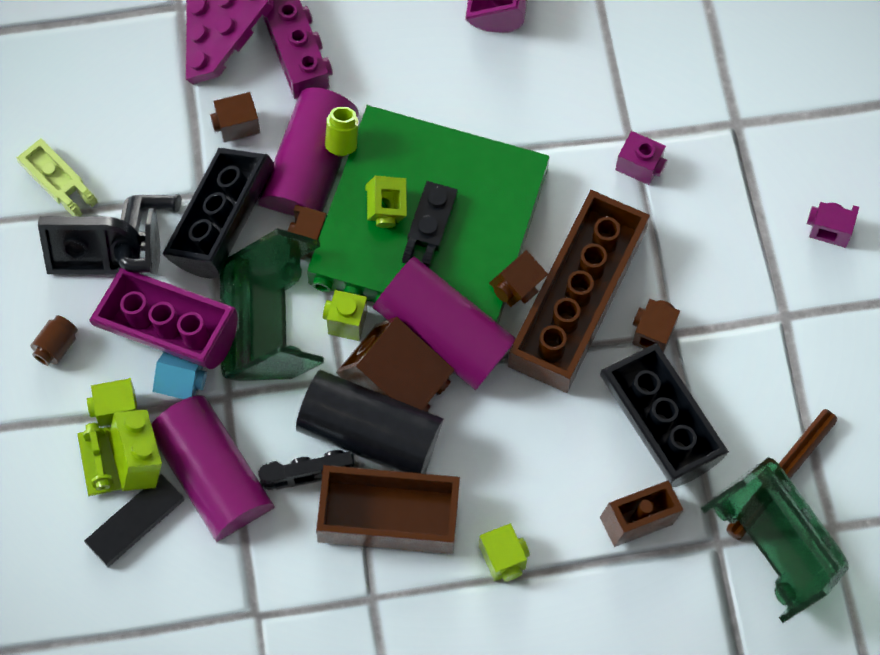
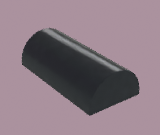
M218 148L162 254L174 265L193 275L209 279L218 277L274 169V162L270 156L262 153Z
M657 343L601 370L600 377L672 487L684 485L712 469L728 454L729 451Z
M319 370L311 381L302 401L296 421V431L347 452L351 451L352 454L398 472L426 474L444 418Z

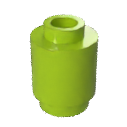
M348 107L334 108L326 119L325 147L334 155L346 156L357 149L359 120L352 109Z

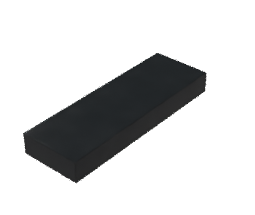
M160 474L156 488L141 490L86 538L84 542L108 568L185 500L184 496Z

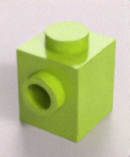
M335 290L332 301L326 300L322 318L327 320L328 334L360 341L367 316V297Z
M131 378L91 385L92 397L87 398L90 418L96 417L100 428L111 426L114 412L138 410L135 389Z
M511 523L479 535L478 546L494 582L502 578L504 582L511 581L523 574L522 570L526 569L527 557L530 556V552L524 538H517Z

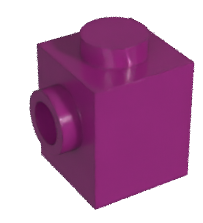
M631 130L618 155L615 170L650 186L654 176L660 177L668 160L663 158L666 146Z

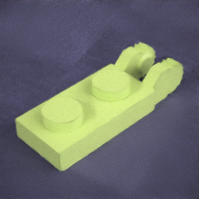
M42 138L16 157L18 163L58 204L61 203L72 216H82L79 206L69 198L75 191L78 192L89 206L93 207L98 203L93 193L83 184L82 179Z

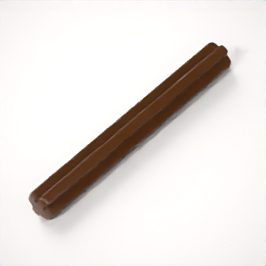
M827 409L821 411L729 523L726 531L736 540L742 539L836 424L838 418L835 414Z

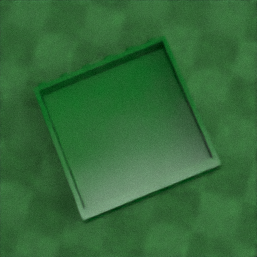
M367 105L358 128L357 149L348 156L307 270L308 284L322 292L338 290L366 296L367 301L375 304L386 287L405 265V263H402L407 244V237L426 181L458 189L457 198L439 251L435 253L430 269L499 324L506 302L501 301L496 296L494 288L489 282L522 253L547 175L550 156ZM374 176L406 178L407 216L399 223H396L395 227L379 228L376 226V221L367 220V191H365V185ZM382 202V208H387L386 204ZM417 245L414 256L422 262L427 248Z

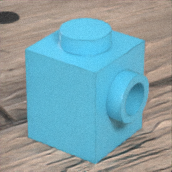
M164 352L156 363L152 392L180 399L195 396L197 391H202L205 386L207 371H203L202 366Z

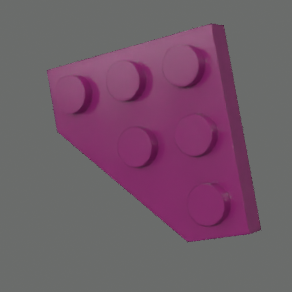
M186 0V80L191 84H196L220 77L227 68L224 64L235 50L239 52L254 33L251 29L262 15L266 17L273 9V0Z

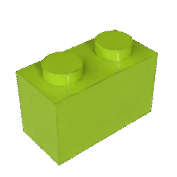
M147 409L114 412L108 437L122 491L156 488L162 461Z

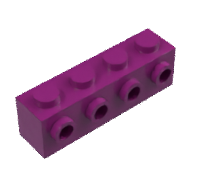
M273 0V9L266 17L263 15L262 17L293 98L297 99L300 92L306 88L329 89V76L333 75L332 67L328 57L322 58L320 50L323 49L319 33L317 31L312 32L310 24H313L308 6L302 7L300 0Z

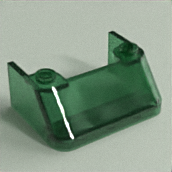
M277 228L227 258L220 271V302L236 309L238 323L232 346L221 363V372L225 378L235 381L293 379L324 363V357L303 352L298 347L286 345L285 290L291 288L299 281L302 273L300 258L319 248V240Z
M767 457L725 487L700 508L704 514L714 508L718 517L723 521L733 524L739 521L779 577L775 580L776 588L774 592L779 602L784 606H788L779 617L782 623L827 596L849 569L848 561L842 550L781 466L770 457Z

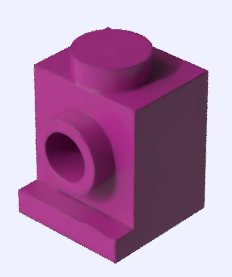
M820 202L818 207L812 206L806 223L812 226L809 238L846 248L854 230L859 206L853 205L851 210L845 209L837 203Z

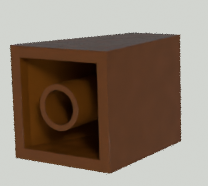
M394 317L375 324L337 370L336 374L345 380L428 412L431 407L429 401L435 394L437 396L440 395L449 386L451 381L448 378L455 369L398 317Z

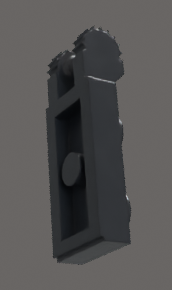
M426 181L407 237L402 263L406 264L414 256L416 246L418 245L427 248L423 255L422 263L428 268L431 267L435 253L439 251L457 198L458 189Z
M333 450L325 453L324 457L315 459L299 457L293 459L291 464L282 465L277 461L270 462V464L266 463L258 470V476L262 487L268 489V491H273V489L278 490L322 481L323 465L352 468L354 466L351 451Z

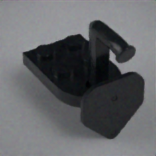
M179 194L175 196L132 195L124 201L120 219L104 216H40L38 230L47 274L113 275L117 274L119 269L122 268L128 272L157 275L161 247L155 209H167L177 213L182 204L181 196ZM143 209H149L145 232H139ZM141 251H145V258H140Z

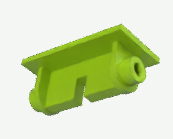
M98 423L87 424L85 426L86 430L77 433L88 497L122 490L108 437L110 426L99 428Z

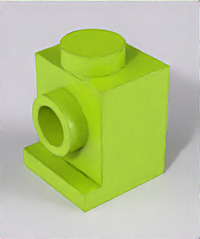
M374 176L365 185L368 221H376V226L379 228H392L407 216L406 178ZM382 202L386 204L387 208H382Z

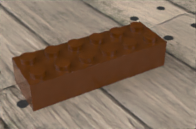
M590 190L509 351L507 367L568 393L646 233L650 218L649 214Z

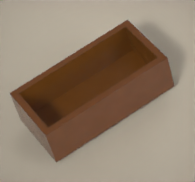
M323 465L316 527L318 543L453 554L460 477Z

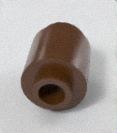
M56 315L53 320H48L30 345L34 351L32 356L43 365L49 366L50 363L57 365L76 340L75 334L78 329L66 318Z

